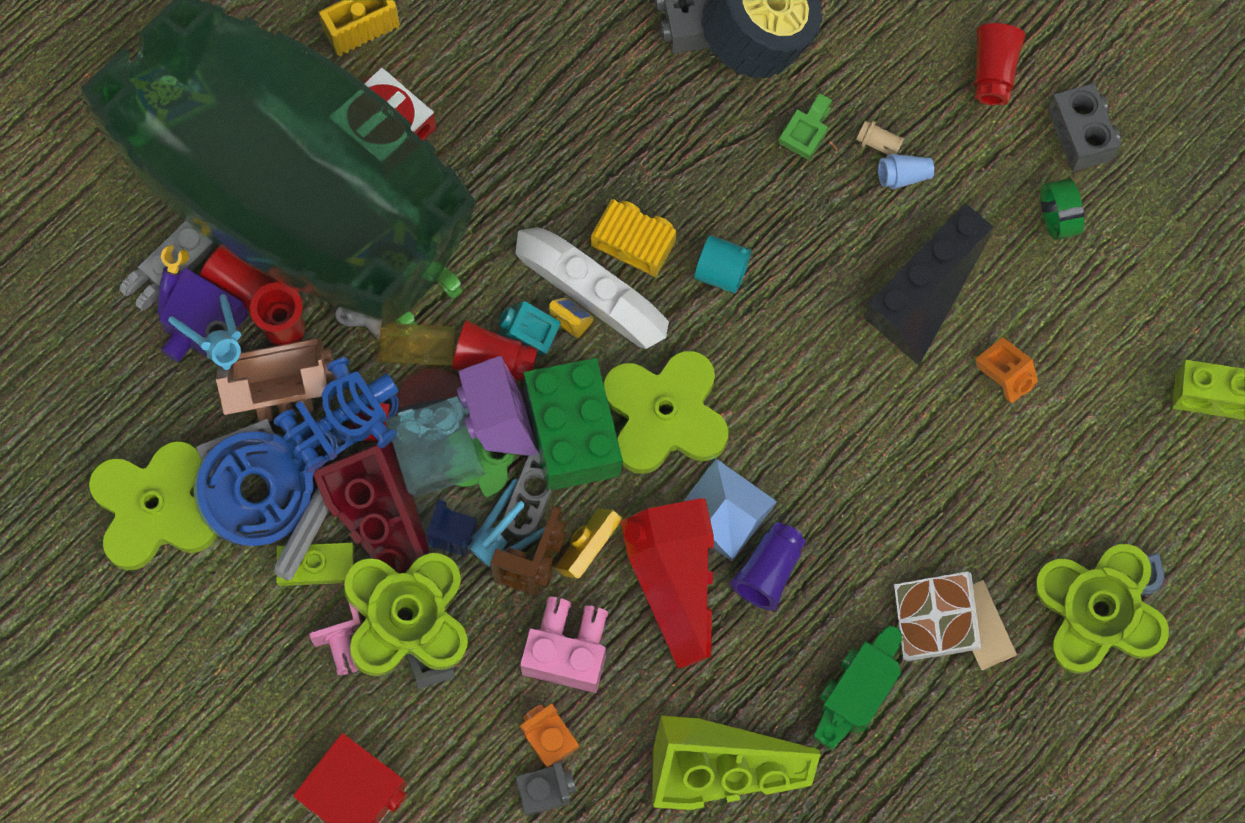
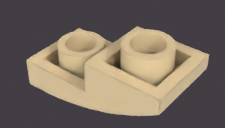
M984 580L973 584L981 649L973 650V653L981 670H984L1016 656L1017 653Z

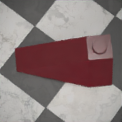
M392 440L384 448H379L376 445L318 469L314 472L313 476L327 509L334 517L337 516L351 532L350 536L357 544L360 543L373 559L385 562L397 573L401 574L406 573L418 558L430 554L406 471L404 469L403 473V468L401 467L403 464Z

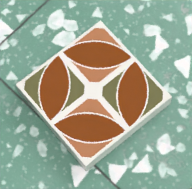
M967 571L894 584L899 628L901 634H903V641L901 642L904 660L912 661L981 649L971 573Z

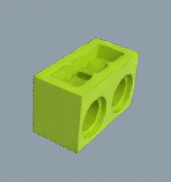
M1185 360L1175 374L1172 409L1245 420V369Z

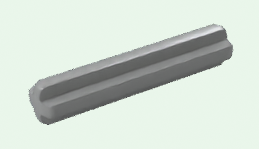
M318 487L275 565V575L285 580H291L294 577L329 511Z

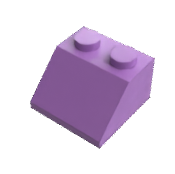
M498 356L460 370L459 375L462 386L457 387V392L464 409L468 408L470 416L465 418V423L471 438H478L486 451L530 456L538 454L523 394L503 358Z

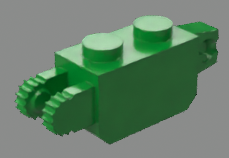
M890 625L888 628L885 627L873 645L865 641L859 651L853 647L841 665L846 672L840 681L837 682L832 679L820 697V699L825 701L821 710L823 716L813 737L815 741L825 748L833 751L849 732L853 734L864 732L901 674L899 662L893 659L902 644L901 641H903V634H901V630L898 627L895 628L894 625L893 627H890Z

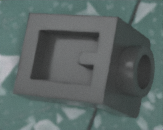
M561 761L553 763V767L515 776L525 816L571 805L569 794L575 793L576 788L571 769L563 771Z

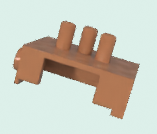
M322 337L241 352L238 360L228 370H224L218 365L216 383L224 415L256 409L258 421L265 419L271 421L273 418L271 406L277 405L278 411L281 414L293 409L292 402L295 401L297 403L302 401L309 413H312L314 409L311 398L321 397L325 386L335 380L333 372H329L326 367L330 362L334 361L331 348L324 349Z

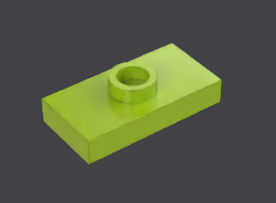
M353 543L311 544L294 577L291 580H285L277 576L278 586L344 583L348 570L354 565ZM277 546V561L285 546Z

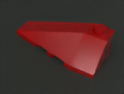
M698 498L648 508L620 521L628 558L677 667L686 668L711 658L712 610L707 606L708 584H713V571H708V548H714V534L706 499Z

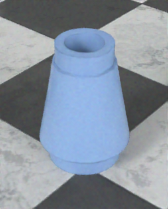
M888 154L887 158L879 160L878 176L880 183L883 187L889 186L890 189L894 190L925 181L926 179H932L934 176L933 160L930 157Z

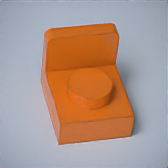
M1004 337L1000 338L975 359L978 369L1002 386L1005 398L1010 403L1029 393L1038 382L1033 359Z
M542 704L538 705L524 715L523 719L525 722L520 725L521 732L546 768L553 767V763L562 761L580 748L557 714L553 704L546 708Z

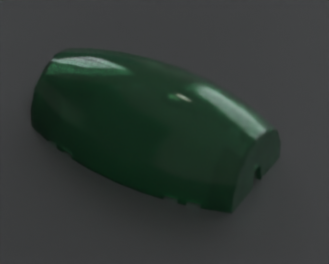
M173 0L139 32V52L131 63L129 62V51L122 48L81 87L83 105L107 141L132 171L169 208L220 249L257 273L289 287L304 297L340 311L385 324H390L404 316L423 298L439 278L459 247L472 218L475 199L466 186L462 184L460 178L450 165L445 167L434 154L435 148L427 139L422 141L411 130V123L386 100L348 71L310 47L280 31L277 35L263 30L258 27V21L249 17L242 21L225 14V8L201 0Z

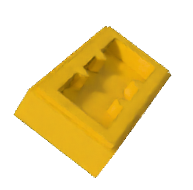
M597 509L588 523L578 528L570 539L571 546L554 569L565 577L580 578L621 523L622 517L614 510Z

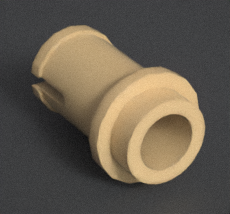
M865 120L856 138L857 141L862 143L861 146L865 147V145H868L887 155L897 154L904 138L876 126V121L874 120L872 123Z

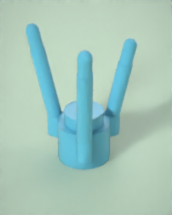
M225 294L220 295V302L227 331H213L205 338L177 318L169 317V323L205 350L207 357L224 370H228L240 357L241 349L237 340L241 337V333L236 329L230 304Z
M517 478L512 480L481 528L471 537L473 541L468 545L469 549L488 567L491 566L490 562L495 549L506 552L504 547L508 542L501 533L524 508V503L522 501L518 502L495 528L492 527L511 498L518 483ZM545 527L509 548L521 551L541 539Z

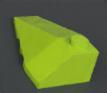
M661 716L653 747L652 805L653 808L694 810L704 808V802L726 798L727 803L739 801V795L762 791L764 794L769 795L809 787L813 784L820 751L816 748L699 718Z

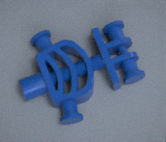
M347 357L336 359L326 366L329 372H333L336 380L328 383L322 392L325 417L315 422L303 402L300 401L295 405L304 418V422L298 425L294 419L295 412L293 409L281 413L274 419V424L281 426L286 433L283 437L286 443L296 442L297 446L292 452L295 457L303 459L306 464L304 467L306 473L317 470L326 462L324 456L319 457L315 451V448L319 445L323 447L330 460L337 457L332 446L324 436L325 433L332 429H335L341 436L353 442L363 441L372 434L378 440L377 445L379 448H384L395 438L397 432L394 429L389 430L383 424L387 417L380 406L382 402L399 392L388 373L366 385L359 372L356 371L350 374L347 368L349 364ZM350 387L353 399L346 403L345 389ZM357 389L361 391V395H358ZM337 393L341 407L331 413L330 401ZM361 412L369 421L360 419L355 414ZM349 420L359 429L350 430L342 426L341 423ZM312 431L314 435L304 440L303 436Z

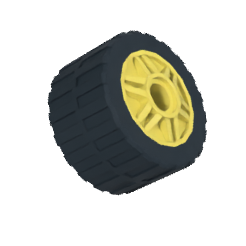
M707 0L702 9L703 17L701 18V24L704 29V37L711 47L710 49L727 67L729 66L735 72L752 78H769L775 74H780L789 67L818 36L820 24L822 23V7L820 0Z

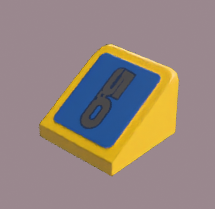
M568 298L552 300L549 304L550 316L560 321V327L575 338H579L594 320L593 316Z

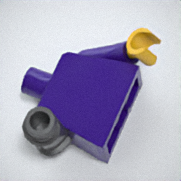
M170 245L161 252L162 262L167 267L163 269L159 286L158 315L162 327L171 335L161 351L167 357L179 363L190 347L204 356H207V353L196 342L169 323V317L177 318L199 335L206 338L213 331L228 330L221 307L220 295L225 294L227 296L236 328L248 317V313L243 302L187 268L181 271L179 266L184 265L188 261L189 253L186 249L181 250L176 261L172 256L174 245Z

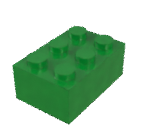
M597 358L524 372L522 391L538 448L540 465L543 470L547 491L549 489L552 491L620 477L623 459Z

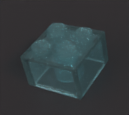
M458 396L386 420L388 429H394L397 432L392 442L407 490L414 498L486 474L475 439L471 438L467 430L465 418L468 416Z

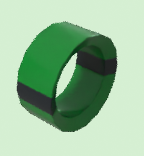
M1071 178L1043 184L1040 194L1041 208L1050 236L1054 240L1081 235L1084 231L1085 223L1084 210L1075 182Z

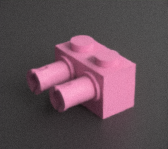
M547 597L540 629L530 628L520 665L522 675L597 693L606 658V647L600 644L608 611L598 607L595 622L592 623L595 607L585 606L578 637L571 639L562 635L571 603L561 598L558 611L555 614L558 604L556 602L557 597Z

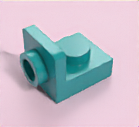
M523 301L512 307H507L503 311L498 321V326L501 327L498 334L522 341L521 345L538 349L537 354L543 356L547 354L561 322Z

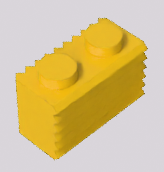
M341 0L318 11L323 31L334 51L339 56H342L343 52L348 53L349 49L355 50L356 46L361 47L362 43L367 44L368 40L373 41L375 37L380 38L381 34L386 35L387 31L392 32L393 28L399 29L400 26L394 0Z
M611 199L591 234L592 247L654 277H657L676 242V230L669 221L659 216L650 218L648 215H643L640 209L633 203L628 201H621L620 203L615 199Z

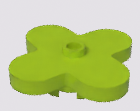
M685 351L673 356L659 375H655L642 366L633 363L618 365L608 373L604 381V388L609 407L628 419V422L618 436L623 459L622 465L626 469L639 474L650 473L663 464L671 451L676 450L697 461L715 459L724 451L728 441V426L720 414L703 404L713 388L715 378L713 365L708 358L698 352ZM667 408L672 410V412L665 415L659 410Z
M171 442L164 445L155 453L148 466L144 469L123 459H110L101 463L93 471L89 483L93 498L102 508L115 514V518L105 532L103 539L105 554L115 566L124 570H137L146 566L154 558L161 545L170 544L183 552L197 553L210 547L216 540L217 535L208 528L201 518L195 503V497H193L195 476L202 460L198 451L190 444ZM159 501L157 507L153 509L148 508L153 502Z
M1130 544L1115 545L1103 554L1093 570H1088L1068 559L1050 561L1040 570L1035 585L1037 596L1047 608L1063 617V623L1052 643L1054 658L1063 669L1077 674L1090 672L1101 663L1110 647H1115L1133 658L1146 659L1159 653L1166 645L1169 637V627L1165 617L1158 610L1141 600V594L1151 577L1150 561L1141 549ZM1098 603L1104 604L1108 609L1107 615H1097L1094 612V605Z
M439 553L426 554L418 558L406 573L401 574L378 559L358 561L348 570L344 581L345 597L350 605L366 618L354 633L350 644V657L359 671L370 676L388 674L397 667L407 654L413 655L425 666L435 670L452 668L461 661L467 649V634L463 626L445 611L447 605L457 594L461 582L460 571L452 559ZM402 610H407L411 613L412 619L409 621L402 620L398 617V613Z

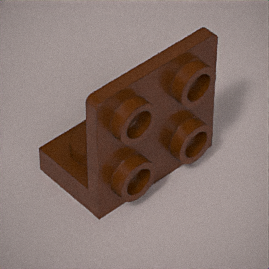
M553 506L533 561L528 560L529 556L517 549L507 548L506 552L495 549L490 562L494 582L536 597L540 587H548L554 570V566H551L552 555L554 552H561L567 536V532L564 531L566 521L562 520V509L560 507Z

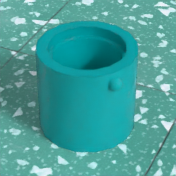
M710 235L699 258L694 279L736 294L747 270L752 250Z

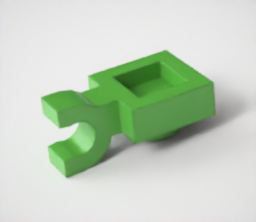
M819 93L807 114L797 109L780 136L779 144L810 161L828 132V126L822 122L831 111L829 106L832 100Z

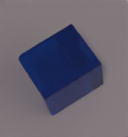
M438 500L426 533L429 545L466 557L468 545L471 542V537L477 525V518L449 510L446 502Z

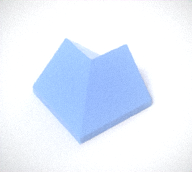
M718 459L714 460L684 500L706 499L714 534V549L732 562L777 503L776 500Z

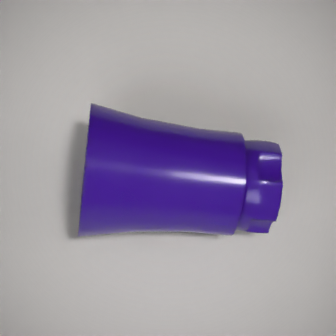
M779 522L774 523L769 533L763 536L758 547L743 568L730 581L732 589L740 597L759 608L770 611L776 610L784 587L801 556L800 551L806 542L802 534L789 525Z

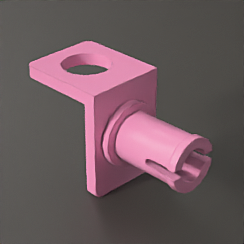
M350 603L349 606L353 620L309 634L315 647L324 644L330 645L337 675L349 674L345 658L348 660L352 673L358 671L350 657V644L354 633L362 625L359 611L352 607Z

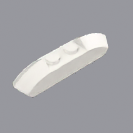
M539 227L518 231L515 254L525 265L635 345L647 349L666 338L669 321L633 288L572 244L550 231Z

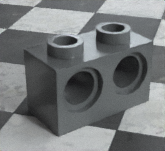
M1095 83L1054 94L1048 112L1072 172L1113 161L1121 145V137L1115 125L1112 126L1107 115V101L1103 94L1099 95ZM1073 108H1082L1087 114H1079ZM1086 139H1094L1100 146H1092Z

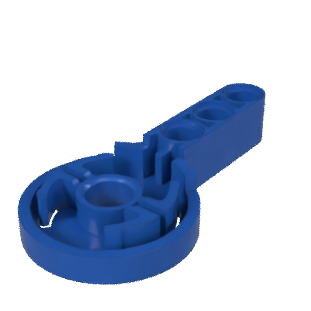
M396 394L384 401L385 404H389L388 420L397 413L399 407ZM335 429L328 431L324 435L336 455L355 443L341 436ZM311 431L304 435L303 439L307 440L313 436V432ZM243 432L219 442L205 455L195 476L194 497L201 518L212 532L225 541L236 545L262 546L282 539L296 528L306 507L309 505L310 495L313 492V474L315 472L306 473L304 470L306 464L303 459L295 457L292 451L297 446L296 442L286 443L284 438L277 434ZM324 451L322 456H324L327 462L330 458ZM266 452V454H251L246 456L247 453ZM220 459V462L217 464V466L215 467V469H214L212 475L209 477V480H208V485H209V486H212V487H214V488H213V489L208 488V486H207L208 476L211 474L213 467L215 466V464L217 463V461ZM249 474L259 475L267 484V495L260 503L248 502L240 492V484L243 478ZM290 490H293V491L290 493L289 499H288L287 503L285 504V506H284L282 509H280V508L283 506V504L285 503V501H286V499H287V497H288L289 491H290ZM238 525H242V526L239 527V531L242 532V533L258 532V531H263V530H267V529H268V531L262 532V533H251V534L245 535V534L239 533V532L237 531V527H238Z

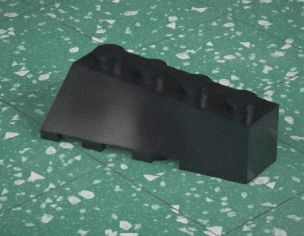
M965 204L869 302L864 319L917 365H920L984 250L993 226L970 206Z

